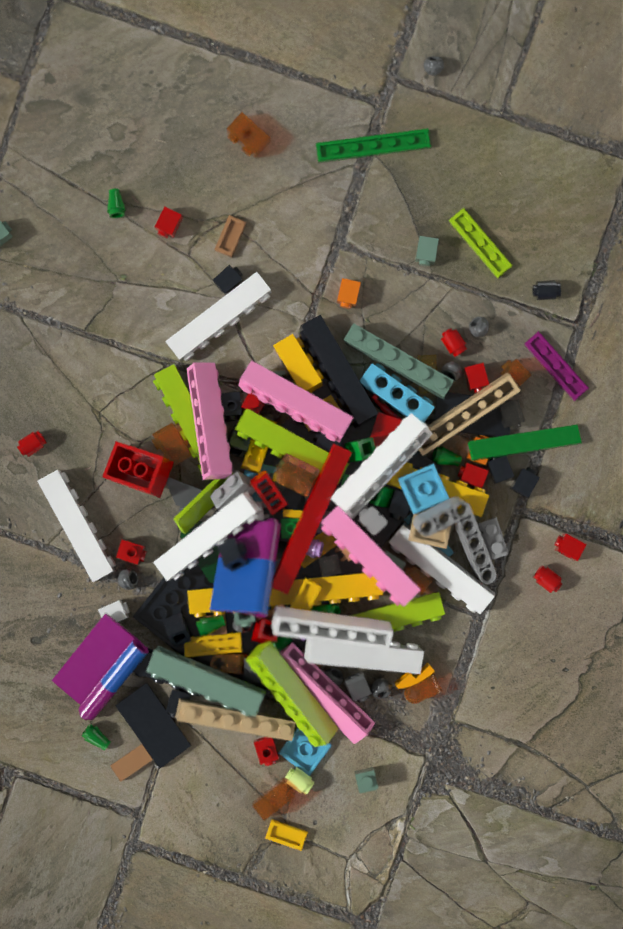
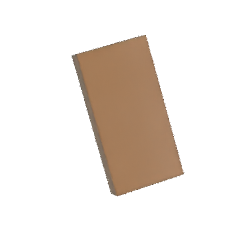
M229 215L214 250L232 258L247 222Z
M143 744L111 764L110 767L120 782H122L151 762L153 758Z

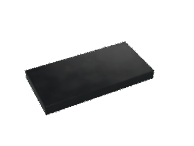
M448 392L444 400L437 396L434 421L473 395ZM504 401L459 431V433L489 437L510 435L514 401Z
M148 683L115 705L159 768H162L192 746L173 718L169 716L170 714L166 712V708Z

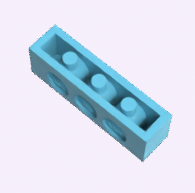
M372 363L360 379L361 385L372 394H376L379 399L405 417L412 413L424 423L435 408L432 405L433 402L425 396L423 398L416 394L418 391L410 385L405 387L401 384L402 380L396 375L392 374L390 376L385 373L386 369L380 364L374 365ZM384 378L387 381V386L384 388L378 387L376 384L377 379ZM394 389L402 391L403 396L400 399L393 397L392 391ZM416 400L418 408L416 410L410 409L408 401Z

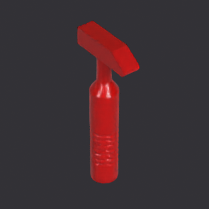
M376 394L369 397L371 402L374 401L379 405L383 413L401 419L386 404L381 403L377 399L378 396Z

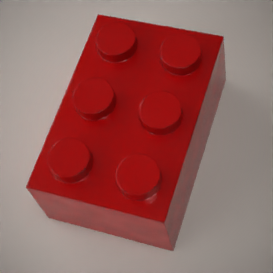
M116 441L102 477L114 483L161 498L174 462L162 456Z

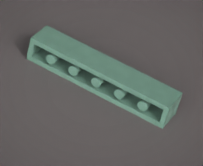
M354 323L344 338L345 344L443 400L453 385L454 380Z
M160 646L154 650L146 671L151 673L150 675L156 679L163 678L168 680L169 684L173 686L185 687L192 694L199 693L204 695L205 699L212 702H221L224 707L240 710L243 715L248 717L256 716L266 693L264 689Z

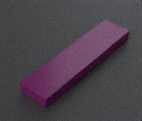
M539 331L524 343L525 347L573 401L589 389Z

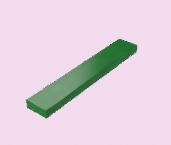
M429 128L316 143L318 163L431 149Z
M577 424L472 440L468 442L471 460L476 461L579 445L582 441Z

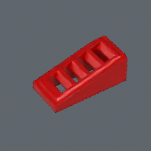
M266 470L249 481L272 515L288 505ZM267 479L266 482H264V483L261 484L260 486H257V484H259V483L262 482L263 480ZM269 485L272 486L270 489H268V490L265 491L264 493L261 492L263 489H265V488L268 487ZM273 492H276L274 496L266 500L267 496H269ZM280 498V502L272 507L270 506L272 502Z

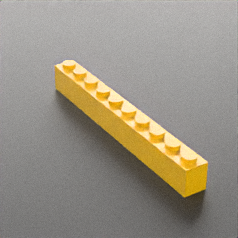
M365 573L308 578L323 586L313 606L322 605L321 601L329 600V604L341 603V599L348 598L349 602L360 601V597H368V600L379 599V595H383V591L376 585L378 581L373 576L369 578ZM304 579L294 580L288 595L272 588L269 601L271 609L275 608V606L278 607L280 604H292ZM213 588L187 591L189 613L194 614V617H204L207 612H214V615L225 614V612L210 611Z

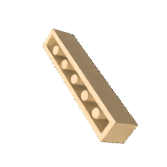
M505 373L429 424L427 427L432 432V435L419 448L421 454L425 455L518 393L520 389L510 374Z
M179 698L176 712L177 721L292 741L296 724L292 718L260 712L255 717H248L237 709H228L221 705Z

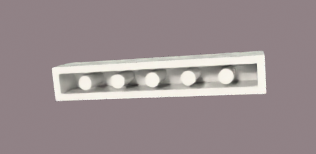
M256 272L165 342L180 361H187L195 355L193 353L195 350L205 348L210 343L209 340L211 338L221 336L225 332L224 328L228 325L232 327L239 322L241 315L251 313L255 309L254 305L258 302L262 304L268 300L271 289Z
M411 413L402 420L395 431L388 435V438L381 446H378L374 453L361 464V467L348 478L347 482L335 491L331 499L353 519L430 438L432 432Z
M56 470L38 480V483L92 582H96L114 572L116 564L111 556L108 557L104 550L107 548L102 539L98 540L95 534L97 532L95 525L92 522H88L86 518L88 513L83 505H79L77 501L79 496L75 489H70L68 485L70 480L67 474L61 472V470Z
M248 492L242 493L153 563L166 581L171 579L176 581L184 575L183 570L187 567L190 570L199 563L197 560L200 557L206 558L213 553L212 548L222 544L230 534L236 535L243 529V524L246 522L250 524L258 518L257 514L261 509Z
M404 522L390 539V547L397 553H403L406 556L405 559L410 564H417L422 568L421 572L427 577L432 576L436 579L438 586L452 592L451 595L456 600L464 601L467 604L466 607L471 612L481 614L495 597V592L437 547L408 541L411 527Z
M276 606L272 620L274 635L382 649L390 648L393 635L390 621Z
M307 639L304 659L308 663L420 674L424 651L418 647V644L407 643V645H400L396 641H391L389 649Z

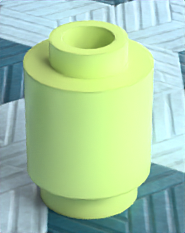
M298 767L295 769L291 768L285 776L287 779L286 783L300 794L304 793L306 795L315 783L311 780L312 777Z

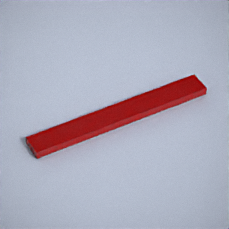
M336 444L332 445L273 576L272 588L288 595L352 452Z

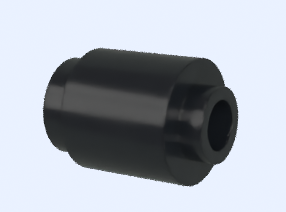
M555 280L536 281V285L532 287L533 297H536L537 300H555L557 297H561L560 282Z

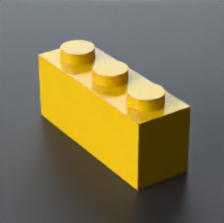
M291 334L273 345L276 353L298 387L312 393L323 386L321 380L324 377L319 369L315 370L312 366L314 361L309 353H304L302 348L305 346L299 337L295 338Z

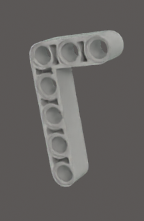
M455 496L415 516L413 526L424 536H430L454 524L474 575L484 584H491L495 581V568L471 507L466 501ZM462 504L461 508L456 511L457 507ZM445 513L443 518L439 519L440 515ZM468 521V524L463 527V524ZM427 522V525L422 528L423 523Z

